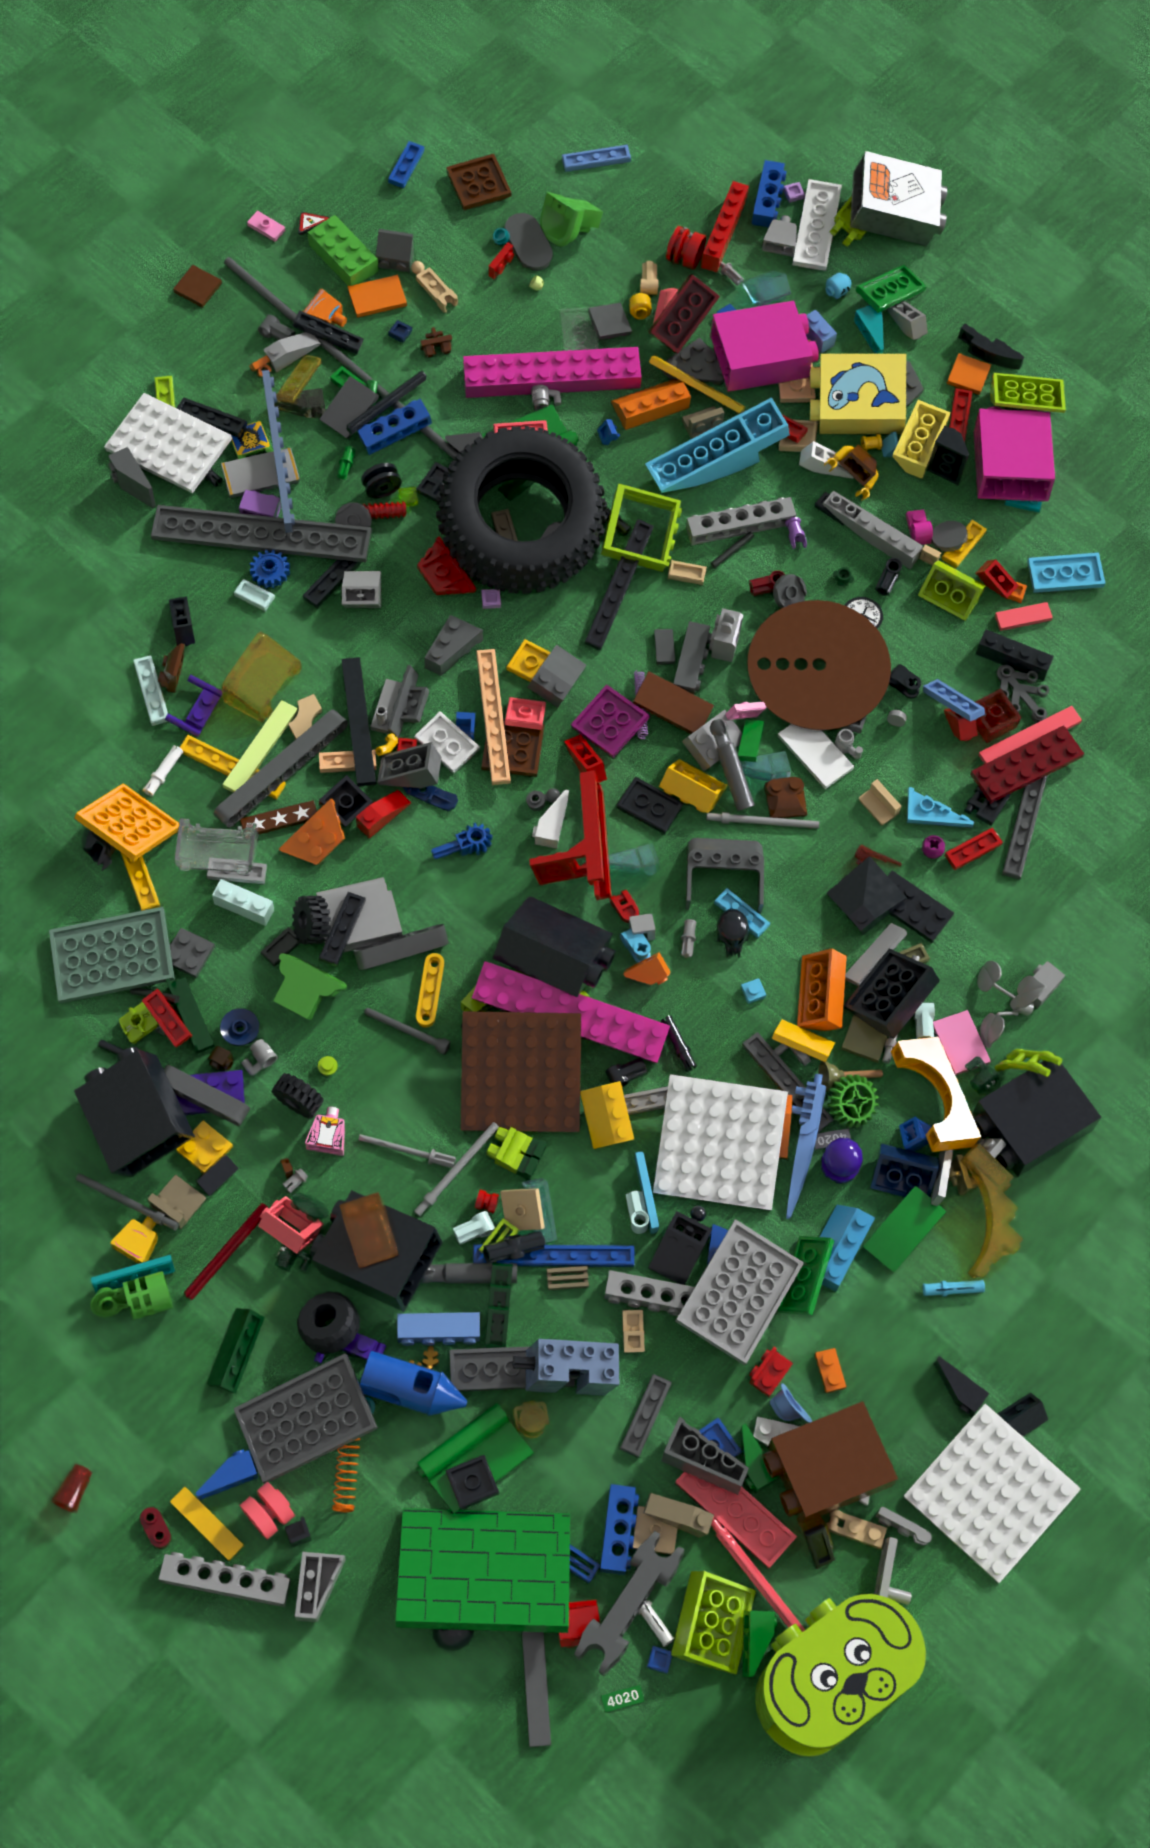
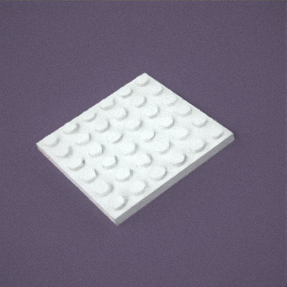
M670 1074L653 1193L772 1210L788 1092Z
M984 1404L903 1497L999 1584L1081 1488L988 1405Z

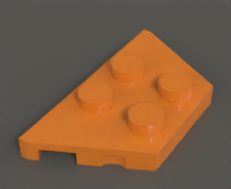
M330 799L279 850L316 865L322 862L345 839L340 826V819L334 806V800Z

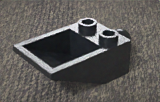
M695 1206L691 1209V1218L676 1211L648 1269L677 1284H686L712 1232L711 1228L699 1223L706 1217V1210L702 1206ZM681 1226L683 1231L676 1230V1227ZM694 1236H700L701 1240L698 1241L696 1238L694 1239Z

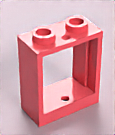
M285 1196L280 1201L276 1200L270 1208L263 1210L260 1215L262 1219L258 1226L297 1254L316 1239L324 1223ZM278 1216H281L302 1232H297L292 1227L287 1225L285 1222L280 1220Z

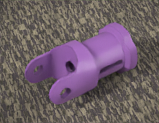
M792 517L785 521V526L788 527L790 533L789 540L793 549L796 546L795 542H802L803 547H807L805 533L801 529V519L799 517Z

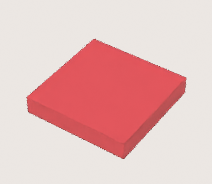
M509 697L505 725L542 730L546 702Z

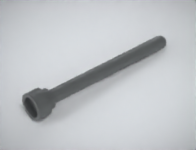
M366 1008L364 1010L365 1015L435 1046L438 1053L446 1055L450 1048L451 1041L448 1039H436L373 1009Z

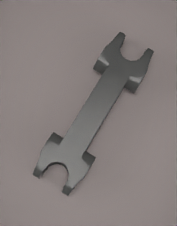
M656 1531L639 1546L631 1559L630 1564L637 1568L602 1624L595 1619L590 1621L582 1633L581 1640L574 1653L575 1658L581 1660L589 1650H601L605 1658L600 1665L599 1673L603 1676L620 1661L626 1652L630 1642L622 1637L656 1584L659 1582L665 1587L669 1585L677 1573L679 1563L684 1555V1549L679 1546L669 1557L662 1558L658 1556L654 1550L659 1542L660 1534Z

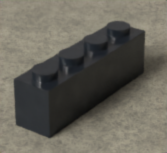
M985 629L976 651V655L1001 665H1009L1019 672L1028 674V672L1034 671L1038 674L1037 679L1044 681L1054 658L1053 655Z

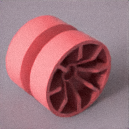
M266 1482L257 1490V1494L263 1504L258 1503L250 1496L239 1506L256 1529L268 1540L278 1531L277 1526L273 1522L274 1518L285 1525L295 1517V1514L289 1507L290 1503L278 1489L275 1490L269 1482Z

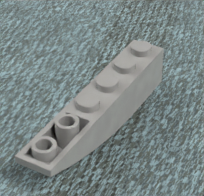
M833 491L824 501L823 505L847 527L891 558L899 559L905 567L911 569L920 558L923 545L837 492Z

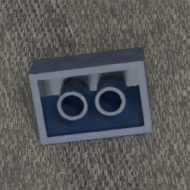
M881 1144L870 1188L906 1197L917 1186L930 1197L939 1169V1158Z

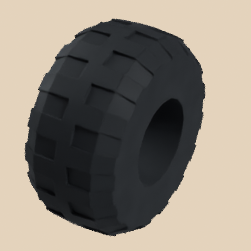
M329 1291L315 1295L305 1303L297 1318V1330L302 1340L311 1350L320 1354H332L344 1349L354 1340L360 1328V1316L356 1307L347 1296L339 1292ZM335 1318L330 1325L322 1327L326 1321Z

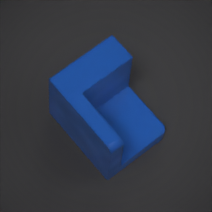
M457 712L456 726L474 741L475 713Z

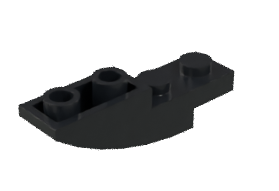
M967 324L960 328L958 338L969 345L968 352L975 357L1000 367L1020 369L1022 367L1025 357L1020 352L1009 347L1005 342L998 338L992 342Z

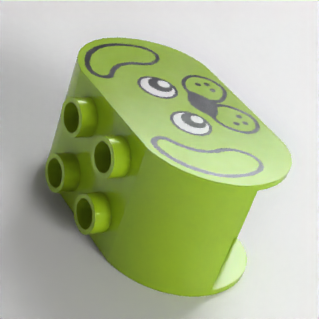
M862 1594L850 1597L836 1607L833 1601L828 1598L813 1609L805 1619L809 1626L808 1629L802 1632L795 1623L775 1638L776 1641L771 1646L776 1653L759 1677L755 1703L763 1728L779 1746L800 1756L812 1757L827 1753L897 1700L918 1681L926 1660L924 1638L912 1615L894 1600L875 1594Z

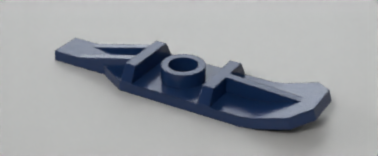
M433 785L424 787L426 788L425 792H421L420 788L402 787L408 795L446 811L454 809L459 801L456 794L449 793Z

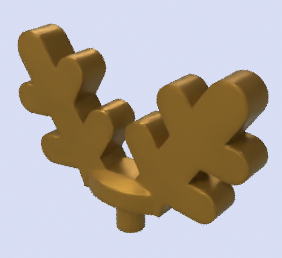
M429 1346L428 1352L424 1351L423 1353L424 1357L428 1358V1360L423 1359L422 1362L427 1366L425 1368L432 1370L433 1366L439 1363L438 1359H434L438 1357V1352L434 1351L433 1346Z

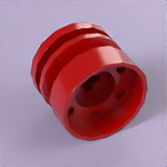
M677 226L667 246L666 260L671 262L674 259V263L678 264L683 258V267L695 270L702 257L707 237L704 234L694 232L691 238H689L690 230H684L682 226Z

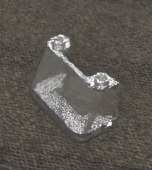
M180 818L175 853L176 866L183 871L197 869L248 874L253 869L258 844L257 823H247L245 829H242V826H238V830L201 828L200 824L197 823L195 827L190 824V819Z

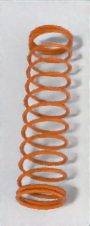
M344 1445L337 1449L342 1455L336 1458L341 1463L336 1465V1469L340 1472H337L335 1477L340 1480L334 1482L338 1489H335L333 1493L339 1497H335L332 1500L335 1503L332 1505V1510L337 1512H353L355 1509L354 1505L341 1504L335 1501L340 1498L355 1499L354 1496H343L335 1493L338 1490H356V1488H346L336 1484L343 1481L357 1482L355 1479H344L337 1476V1474L358 1473L357 1471H346L338 1468L340 1465H359L358 1463L344 1462L338 1459L344 1456L359 1457L357 1454H346L339 1451L343 1448L359 1449V1446Z

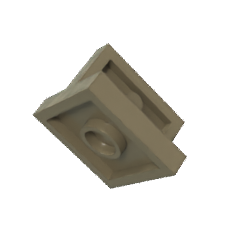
M713 406L682 417V422L690 438L693 439L722 424L724 411L722 407L716 409Z

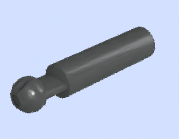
M717 719L711 722L710 732L715 738L716 750L736 809L740 811L755 804L736 748L727 732L728 725L724 720Z
M492 1263L430 1265L421 1283L491 1284ZM500 1263L513 1264L511 1284H517V1263Z

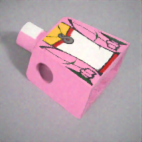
M328 1107L326 1116L317 1115L305 1142L306 1150L340 1156L344 1155L345 1122L343 1119L338 1118V1108Z

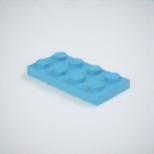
M1099 553L1028 558L1027 564L1033 593L1101 588L1105 586Z

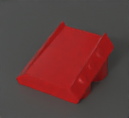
M596 1600L569 1602L568 1633H558L561 1647L573 1648L579 1645L582 1633L590 1621L595 1619L600 1623Z

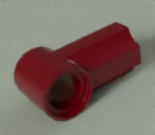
M777 570L773 571L769 576L749 580L751 595L757 596L769 592L773 593L774 581H777L785 574Z

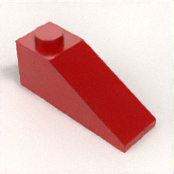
M581 734L564 741L580 773L594 770L599 783L607 780L603 761Z
M397 790L365 808L356 816V825L370 839L408 807L411 802Z

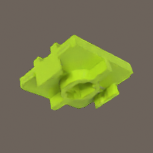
M143 1002L135 1008L130 1007L129 1012L119 1019L125 1035L133 1044L159 1026Z

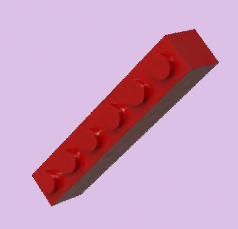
M735 181L732 182L704 250L701 268L718 272L746 203L748 185Z

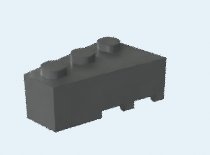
M450 615L424 658L425 669L442 676L458 662V659L464 654H468L470 649L477 643L479 644L483 641V630Z

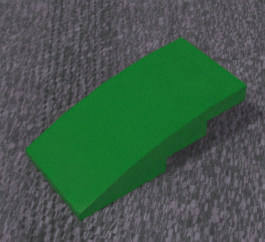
M915 1186L863 1247L895 1273L947 1211L940 1205H932V1199Z

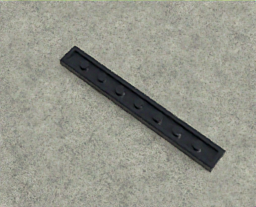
M637 519L624 550L642 555L654 526ZM621 556L584 644L601 651L639 563L638 560L633 561Z
M360 657L342 659L357 786L376 785Z

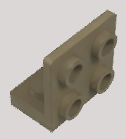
M175 1175L158 1196L152 1193L147 1200L150 1207L178 1222V1228L182 1229L205 1202L206 1197Z

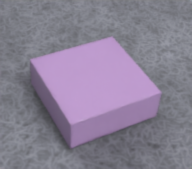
M799 182L783 187L789 203L805 199V193Z
M495 589L481 590L483 609L501 608L500 589L499 591Z

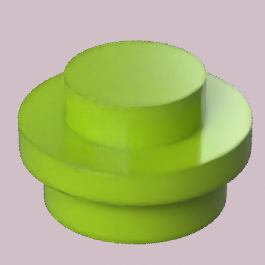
M326 1056L318 1062V1070L325 1076L333 1075L337 1071V1061L333 1057Z

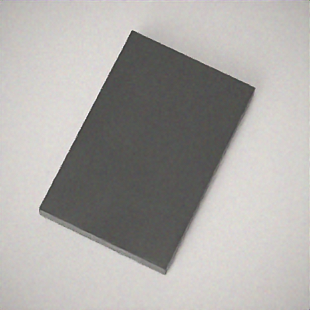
M350 376L323 413L320 421L349 440L352 434L346 430V425L372 407L379 395Z

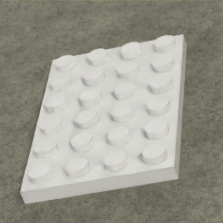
M143 393L104 448L113 454L128 447L140 468L193 493L232 440L230 434Z

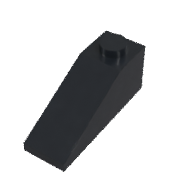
M187 596L169 599L177 646L181 643L185 644V646L195 644Z
M939 1356L934 1362V1366L951 1398L962 1414L973 1417L990 1393Z

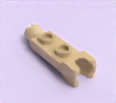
M421 261L412 263L411 270L414 274H417L416 280L444 313L447 312V303H451L453 306L458 305L457 295L444 284L430 267L424 270L425 267Z

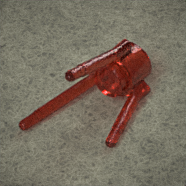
M863 844L859 846L854 855L858 859L856 862L858 865L870 856L871 858L875 857L884 862L888 861L902 866L901 862L875 852Z

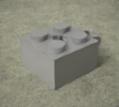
M722 608L721 615L717 614L709 650H712V658L733 662L743 621V614L740 612Z

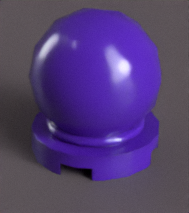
M838 1138L830 1142L821 1159V1170L825 1177H829L838 1184L852 1181L859 1173L863 1162L861 1148L855 1141L849 1138Z

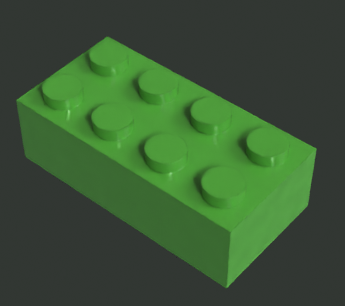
M333 215L308 232L309 246L347 286L360 284L378 272V259L336 215Z

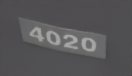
M849 1129L818 1133L815 1149L826 1148L830 1142L838 1138L851 1139Z

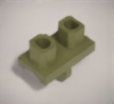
M957 1155L951 1161L948 1181H952L953 1186H957L960 1195H965L980 1183L976 1175L969 1176L968 1171L973 1169L972 1158H963L962 1155Z

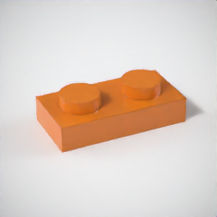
M835 1348L816 1352L815 1358L825 1392L830 1393L846 1389V1383Z

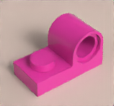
M924 509L906 512L911 539L921 545L931 544L933 528L931 521L926 519Z

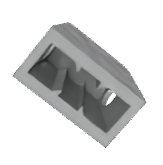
M784 215L781 216L780 220H772L764 237L762 251L794 257L796 224L790 223L791 218Z

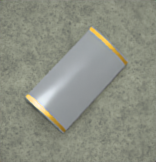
M291 448L282 449L281 452H285L286 463H283V468L287 467L288 478L285 479V482L290 485L300 483ZM274 451L221 463L229 498L243 496L245 490L261 492L279 487Z

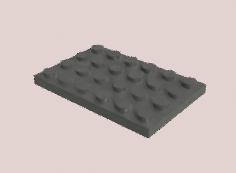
M346 1353L233 1408L264 1484L378 1429Z

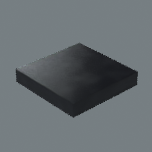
M485 1455L445 1470L461 1510L500 1494Z

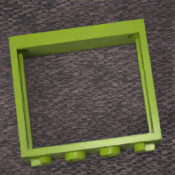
M618 483L600 555L617 560L624 556L629 560H638L639 566L663 572L666 566L669 567L671 560L669 551L673 550L675 540L672 538L673 534H676L679 524L676 523V520L681 516L682 508H679L681 501ZM622 498L671 511L660 560L611 547Z

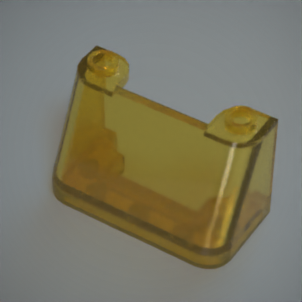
M263 632L257 633L224 680L222 685L224 703L263 722L265 718L271 715L273 710L271 708V701L288 676L293 677L300 673L302 669L301 661Z

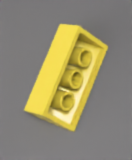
M917 401L892 455L906 473L921 479L923 478L929 465L935 441L944 426H947L950 412L923 401Z

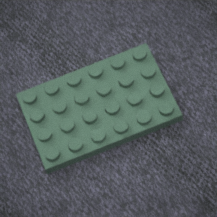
M163 907L49 930L57 996L60 1004L163 983L168 978L169 981L175 980L166 916Z

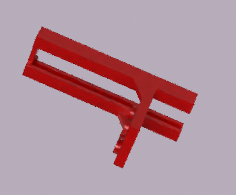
M593 770L580 773L584 839L567 852L538 856L529 859L539 885L587 876L589 885H594L596 900L612 898L604 792ZM586 857V862L579 866L576 859Z

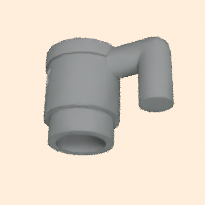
M535 385L531 388L535 410L547 407L549 396L554 397L555 406L561 405L560 391L548 389L546 385Z
M842 729L837 734L834 745L843 754L849 753L855 759L861 758L863 748L858 746L855 749L853 747V732L849 729Z
M260 1039L250 1047L252 1055L258 1062L253 1066L248 1059H245L241 1064L250 1075H255L262 1068L265 1069L274 1064L278 1056L263 1039Z

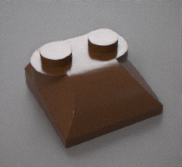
M182 643L175 647L168 656H164L162 666L165 669L164 672L160 671L158 678L161 687L166 688L168 692L172 693L176 692L184 662L185 644Z
M798 777L778 778L764 784L770 818L807 816L802 779Z

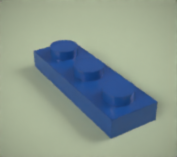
M408 141L388 178V183L401 188L406 186L424 153V146Z

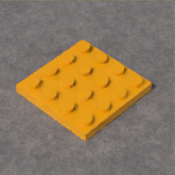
M124 783L78 811L74 818L133 861L180 831L182 826Z

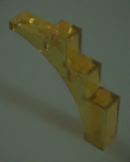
M977 1144L960 1160L974 1177L980 1189L986 1212L984 1243L979 1257L968 1272L973 1279L983 1278L990 1271L989 1266L999 1261L1003 1255L1015 1254L1021 1246L1019 1244L1023 1240L1008 1224L1015 1218V1212L1018 1207L1003 1193L1011 1186L1010 1181L1013 1179V1176L982 1145Z

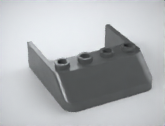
M693 838L688 842L685 910L690 908L692 869L715 868L757 871V913L762 912L764 904L763 847L759 842L711 838Z

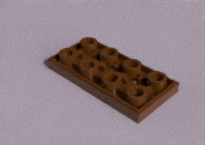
M648 671L632 702L636 706L690 734L706 723L714 707L711 703Z

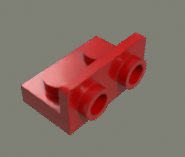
M773 1347L771 1351L767 1349L761 1357L763 1362L760 1367L755 1366L749 1374L752 1377L749 1383L768 1397L772 1395L793 1365L791 1361L777 1352L776 1347Z

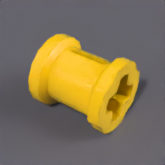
M876 434V436L872 437L861 436V447L866 451L867 449L875 448L881 450V435Z

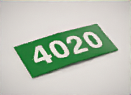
M640 1685L601 1696L606 1713L645 1702Z

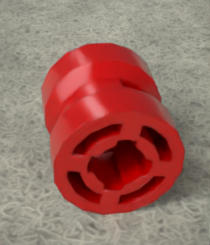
M480 1189L475 1209H486L494 1214L499 1194H488L485 1190Z

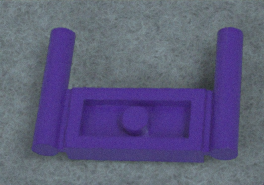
M190 674L187 681L202 688L201 694L185 722L169 713L166 715L165 720L199 737L224 692Z
M357 1333L354 1340L341 1350L368 1360L371 1351L383 1354L386 1345ZM317 1352L313 1361L321 1364L325 1354Z

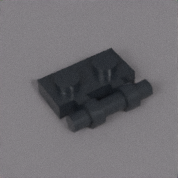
M977 786L973 797L968 799L964 811L971 814L973 809L978 810L976 818L992 826L1011 794L992 803L986 798L982 804L979 800L981 797H985V795Z

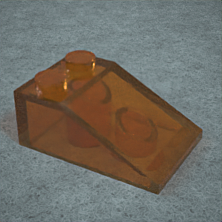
M379 1192L340 1205L359 1268L399 1255L384 1201Z

